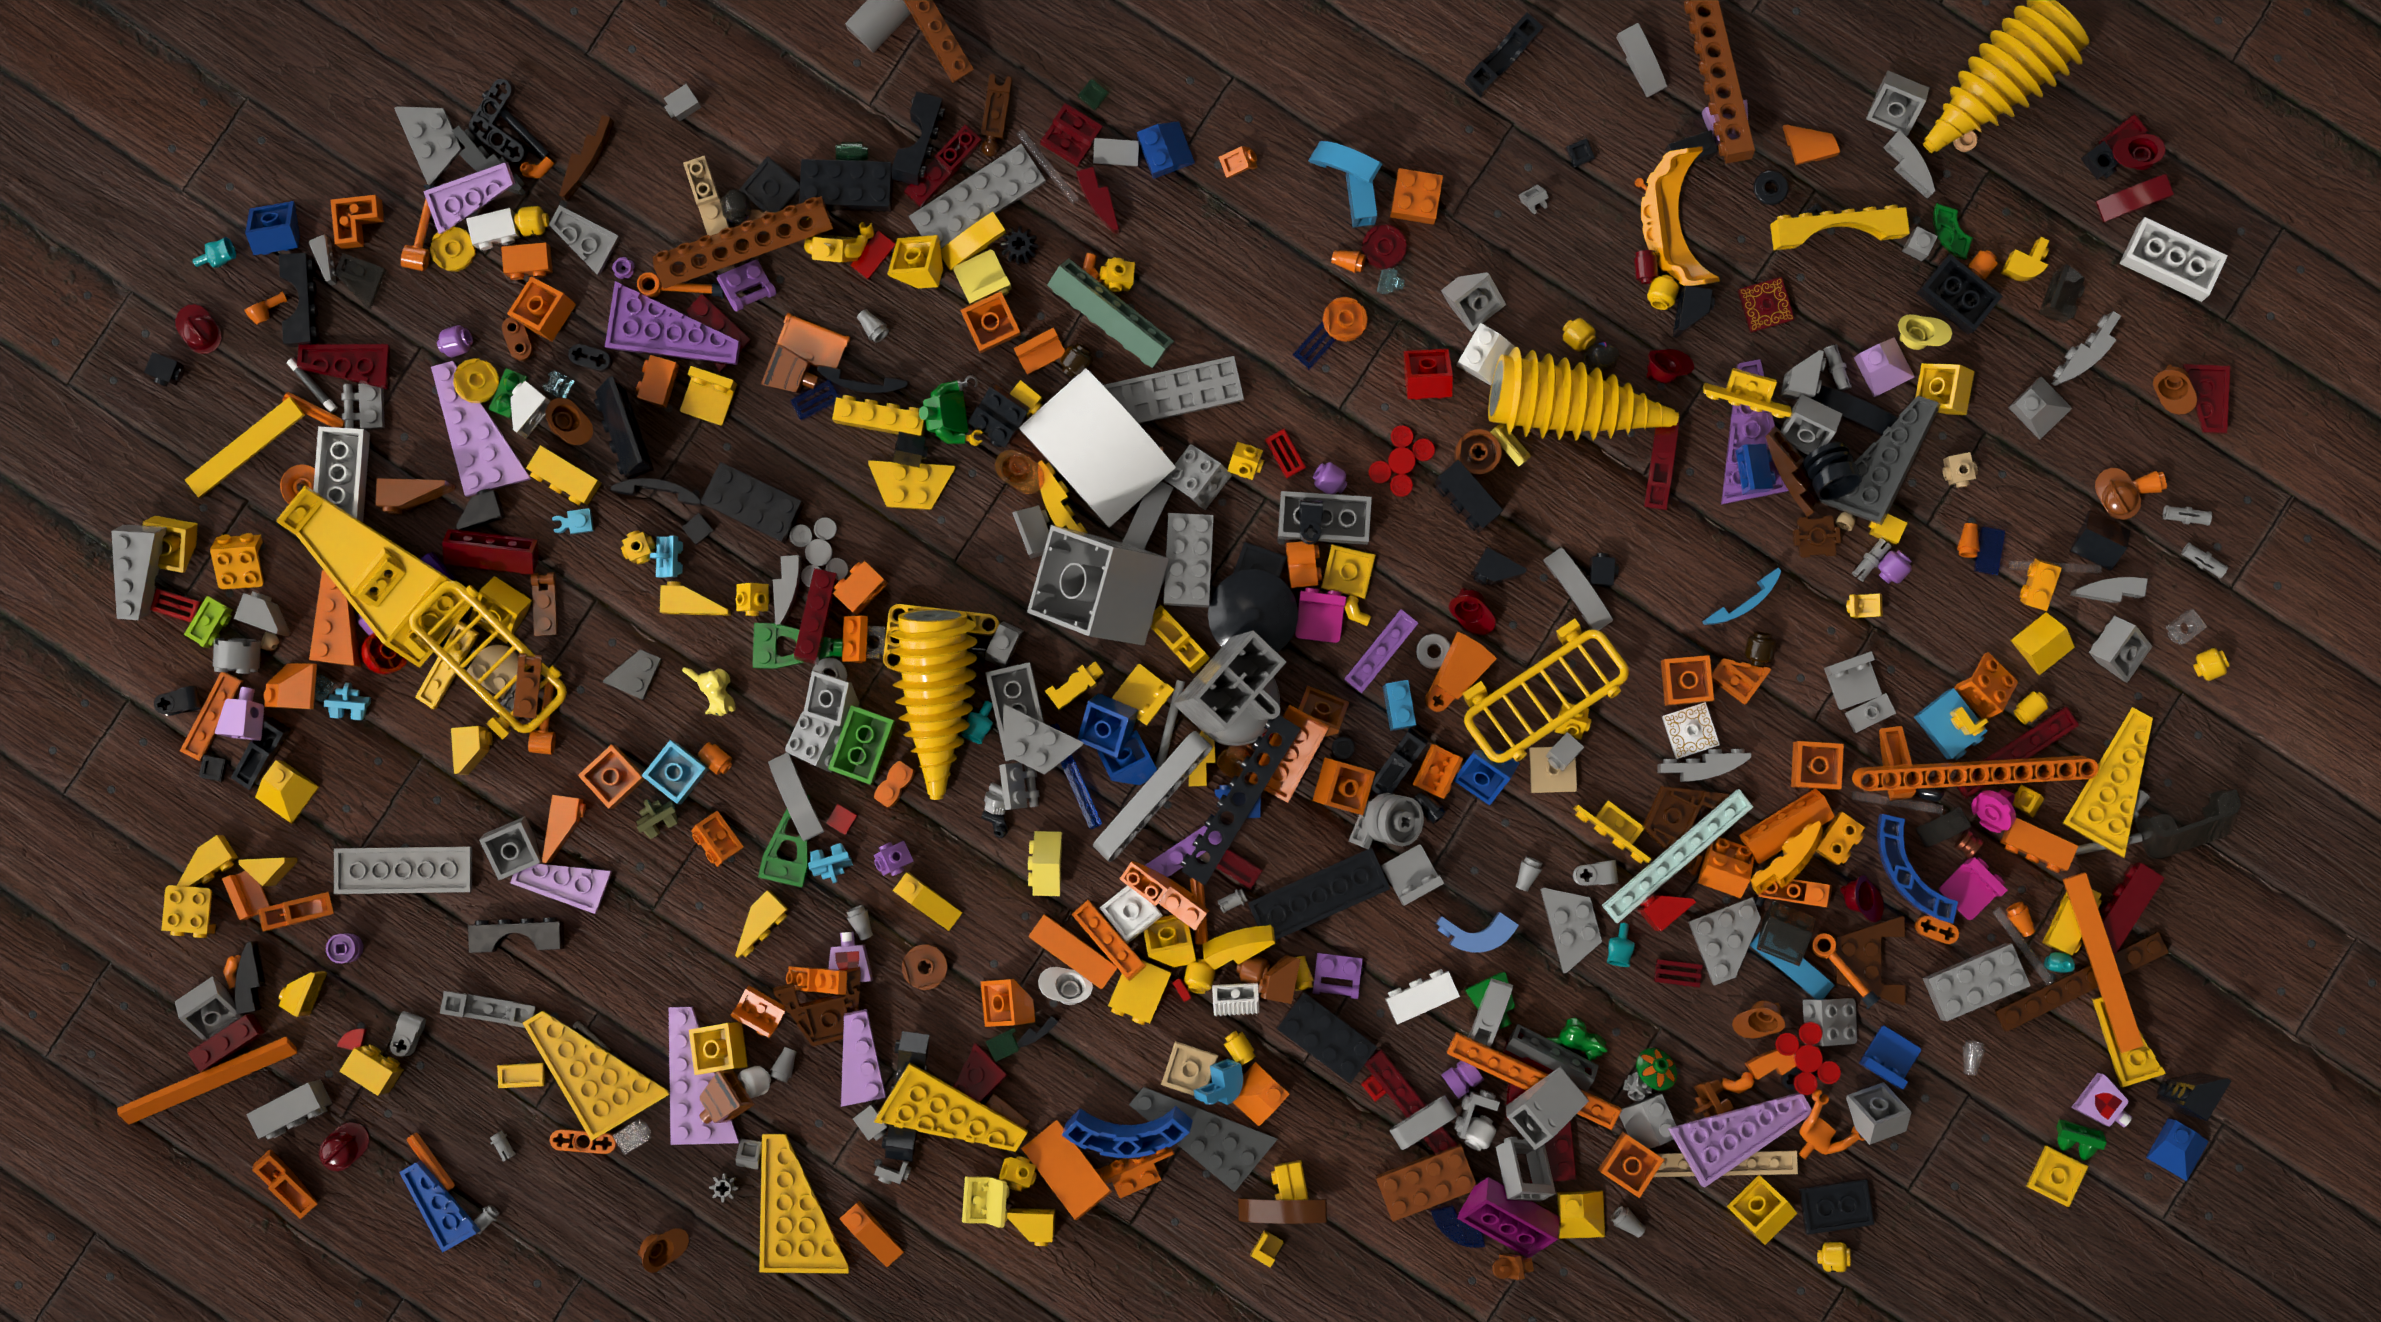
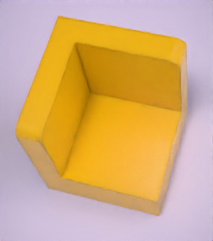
M1264 1230L1250 1254L1253 1258L1271 1268L1275 1261V1256L1283 1245V1241Z

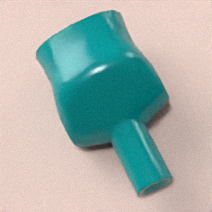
M224 237L219 241L206 243L205 254L194 258L193 263L196 267H199L209 262L213 268H218L228 261L235 259L236 251L231 240Z
M985 701L979 713H969L967 718L969 727L961 732L963 737L977 744H982L984 737L990 731L993 724L987 717L993 706L991 702Z
M1620 923L1618 937L1609 939L1608 964L1630 967L1635 943L1627 939L1629 924Z
M2050 953L2044 960L2045 968L2050 971L2068 973L2072 972L2075 968L2074 960L2066 953Z

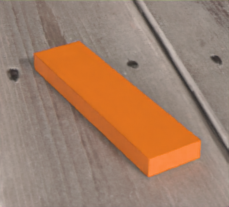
M227 672L220 673L180 752L198 761H202L203 755H206L216 736L215 730L225 700L235 699L244 682L243 680Z
M1089 900L1071 914L1128 981H1131L1146 967L1143 961Z

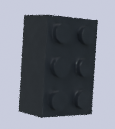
M1951 254L1941 261L1916 292L1917 295L1967 335L1978 328L2003 297Z
M1459 460L1445 470L1434 482L1437 485L1435 487L1436 491L1443 498L1445 496L1448 497L1452 502L1450 504L1451 508L1458 515L1462 513L1467 519L1465 521L1466 525L1472 531L1477 530L1478 533L1481 532L1503 512L1502 508Z

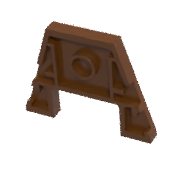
M1661 786L1642 828L1662 848L1667 850L1692 828L1702 805L1713 810L1730 795ZM1697 855L1683 868L1689 874L1695 876L1703 857Z
M1899 916L1835 937L1837 950L1835 952L1870 992L1873 991L1878 997L1881 996V999L1899 1005H1906L1904 984L1881 983V938L1905 937V916ZM1835 966V983L1856 990Z
M860 966L845 970L847 971L846 995L838 994L800 1003L794 983L773 989L776 998H779L785 1006L787 1013L791 1014L796 1021V1025L812 1046L843 1039L844 1014L858 1011Z

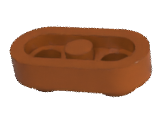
M512 317L505 319L502 324V332L510 354L518 361L528 360L533 354V345L526 326ZM512 324H516L515 331L509 330ZM519 345L524 346V350L522 352H517V347Z

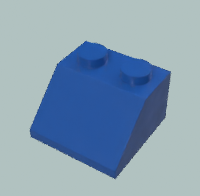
M1179 121L1157 124L1137 132V139L1153 179L1195 164Z
M294 201L249 209L245 234L253 255H267L276 251H290L298 248L300 232Z
M1766 444L1742 445L1735 451L1742 494L1747 495L1772 490L1773 485L1776 484L1774 471H1770L1769 463L1772 462L1770 450L1767 449Z
M1098 693L1087 703L1077 740L1118 758L1133 731L1139 710Z

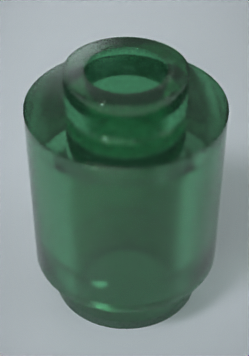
M841 142V144H836V160H868V146H864V142Z

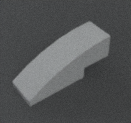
M1639 23L1618 33L1616 38L1627 56L1626 61L1646 97L1648 98L1667 88L1660 66Z
M1899 130L1883 149L1899 162L1894 170L1928 199L1935 192L1930 172L1919 151Z
M799 555L781 556L782 579H773L776 625H784L796 600L801 577V557Z
M2136 577L2105 579L2079 587L2071 591L2070 596L2110 603L2121 602L2122 596L2141 598L2145 597L2148 579Z

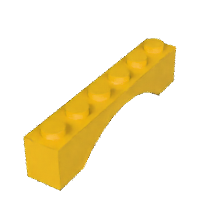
M1898 205L1885 206L1882 210H1877L1876 207H1867L1861 212H1855V209H1846L1839 214H1834V211L1821 212L1818 216H1812V213H1803L1796 218H1791V215L1778 216L1777 220L1770 224L1774 251L1795 249L1802 245L1812 234L1832 227L1860 229L1879 240L1901 239L1910 234L1906 207L1898 208Z

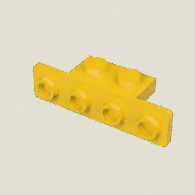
M1733 368L1726 388L1708 383L1703 385V393L1708 398L1714 400L1722 398L1735 406L1743 404L1750 406V409L1757 412L1765 410L1772 412L1771 414L1778 418L1790 417L1792 414L1790 406L1771 401L1777 383L1775 379Z
M1607 801L1596 817L1579 805L1573 808L1577 811L1575 816L1585 823L1589 820L1595 825L1594 830L1605 837L1608 834L1614 839L1612 843L1621 850L1626 848L1632 852L1630 856L1640 864L1643 861L1645 863L1651 861V858L1633 846L1635 840L1644 830L1642 825L1613 803Z

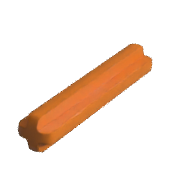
M290 392L284 395L282 401L292 397L303 413L330 427H345V421L334 414Z
M1191 878V893L1194 894L1192 898L1206 908L1204 885ZM1206 917L1199 927L1194 930L1195 943L1197 945L1208 942Z
M417 1132L409 1136L406 1140L412 1150L443 1187L450 1191L455 1186L454 1182Z

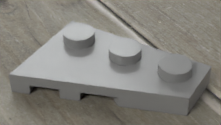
M560 205L549 223L551 228L600 276L620 237Z

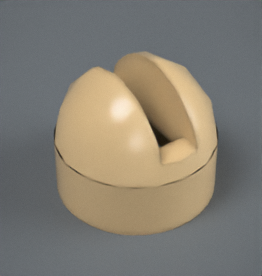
M1842 512L1835 523L1838 527L1851 531L1856 519L1854 515Z
M266 631L261 641V649L275 650L279 644V639L277 635Z

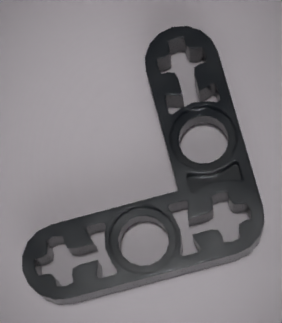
M498 79L493 83L470 120L469 130L475 137L509 161L522 162L527 158V147L496 125L515 93V86L510 80ZM500 85H506L505 89L507 90V93H502L500 95L502 91L501 88H499ZM491 101L497 105V111L494 114H490L487 111V105ZM477 122H478V123H482V122H483L482 126H483L486 130H491V131H490L489 133H487V132H485V131H482V130L477 131L478 128H479V127L476 125ZM496 133H500L503 136V143L500 146H497L493 141ZM508 145L512 148L519 147L518 152L520 153V156L514 157V151H512L511 149H507L506 147Z

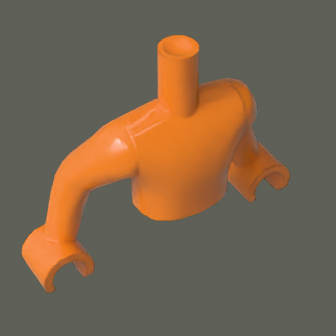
M1816 1089L1812 1093V1099L1815 1101L1809 1117L1804 1121L1799 1130V1134L1807 1143L1798 1154L1805 1160L1814 1149L1823 1155L1843 1151L1858 1140H1865L1859 1135L1854 1126L1851 1131L1852 1134L1846 1139L1830 1143L1836 1131L1819 1117L1822 1106L1829 1101V1097L1825 1094L1819 1099L1822 1094L1820 1089Z

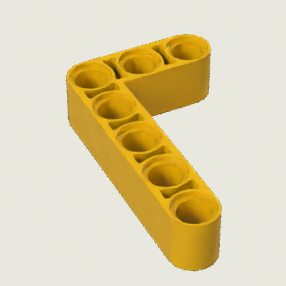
M896 604L890 608L883 655L885 666L889 669L893 667L889 664V657L892 655L890 650L900 646L899 643H893L891 636H889L890 633L899 630V623L894 619L895 611L903 609L905 612L939 608ZM961 611L966 613L967 617H971L976 623V628L967 632V634L993 636L1000 624L994 615ZM988 619L995 621V628L992 631H986L983 628L984 622Z

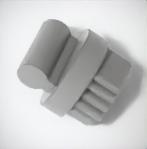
M992 782L989 786V791L985 794L984 810L991 814L1003 815L1005 814L1002 786Z

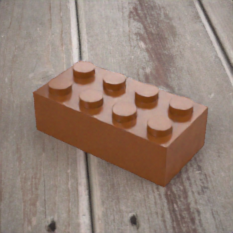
M1461 1144L1375 1176L1392 1222L1470 1193L1473 1187L1476 1186Z

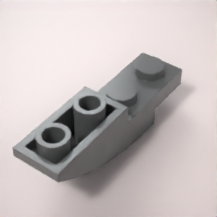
M458 125L452 130L465 146V149L459 154L477 172L507 162L503 157L498 159L495 154L490 156L482 145L477 147L473 142L476 138L468 128L463 130ZM515 174L513 178L516 184L507 191L524 195L526 191L522 186L525 183Z

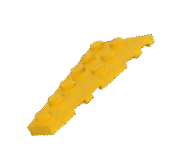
M2133 707L2098 764L2099 770L2097 775L2088 780L2063 822L2065 826L2125 858L2153 720L2152 717Z
M910 1062L874 1119L875 1123H886L894 1125V1127L910 1128L932 1135L963 1139L971 1143L987 1144L990 1147L1014 1152L1017 1151L1028 1133V1130Z

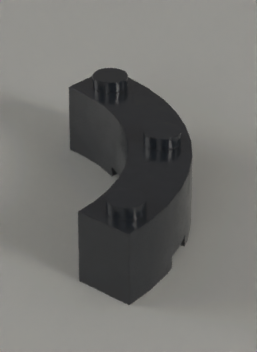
M902 1031L901 1040H896L894 1053L898 1054L896 1083L909 1062L924 1071L927 1070L925 1065L929 1050V1035ZM896 1083L891 1085L890 1093L892 1092ZM889 1124L888 1135H883L882 1140L885 1158L912 1162L917 1130L894 1127V1125Z

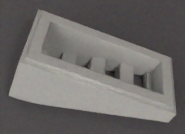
M324 234L310 240L309 245L325 281L333 286L336 284L331 240Z

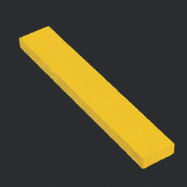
M288 397L185 479L186 483L198 498L203 497L304 417L305 414L293 398Z

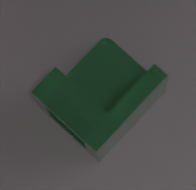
M1014 1027L986 1041L995 1062L1019 1051V1046L1012 1034L1016 1032Z

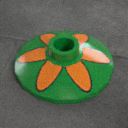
M1647 1048L1637 1057V1072L1646 1085L1655 1090H1667L1674 1085L1677 1080V1069L1671 1057L1664 1051L1657 1048Z

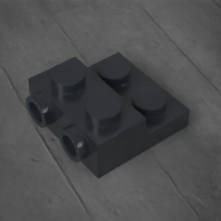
M993 383L981 403L976 407L968 423L972 425L973 431L981 430L982 434L991 438L990 441L994 446L1006 448L1015 437L1031 408Z

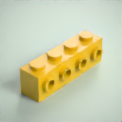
M843 395L842 398L836 397L832 420L837 424L892 434L903 432L924 437L926 421L919 417V408L909 407V410L900 409V405L887 403V406H881L875 400L865 399L864 402H859L853 396Z

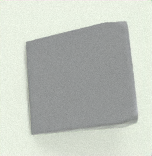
M741 1138L736 1155V1165L758 1169L762 1153V1142Z

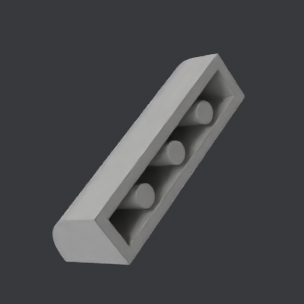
M867 0L845 25L858 40L874 53L911 13L903 0Z

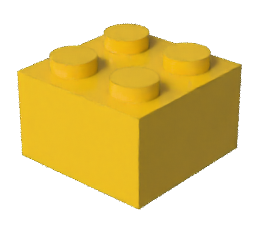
M369 1044V1046L365 1045L354 1048L339 1072L379 1096L391 1091L404 1069L399 1066L400 1062L392 1057L385 1058L380 1054L381 1050Z

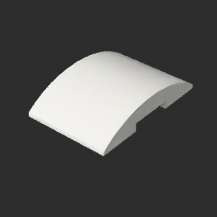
M1086 368L1019 427L1024 435L1109 528L1176 468L1145 430Z

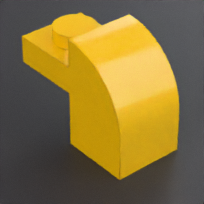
M2040 237L2035 241L2029 255L2016 249L2012 251L2005 262L2001 274L2017 281H2028L2038 276L2048 266V264L2042 261L2048 254L2049 248H2047L2049 240Z

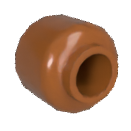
M1254 955L1239 965L1237 964L1236 972L1239 973L1240 980L1243 983H1258L1259 986L1260 980L1264 978V974L1272 966L1269 965L1266 958Z

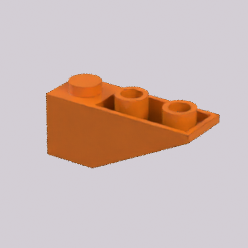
M1793 879L1783 888L1775 882L1761 892L1758 897L1829 908L1832 885Z

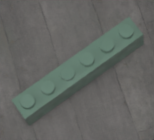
M1069 258L1058 267L1047 284L1056 295L1068 301L1074 309L1087 316L1089 321L1101 327L1108 336L1116 339L1126 350L1134 353L1144 364L1149 365L1151 368L1162 360L1174 342Z

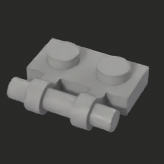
M344 384V393H341V400L344 401L342 420L345 421V428L354 429V421H360V429L385 428L383 388L358 384L359 393H353L352 384ZM353 401H359V413H353Z
M1022 763L999 765L1005 810L1027 808L1028 798L1030 807L1039 806L1038 797L1040 795L1039 790L1036 789V770L1024 765L1025 771H1023ZM1024 778H1026L1027 792L1025 791Z

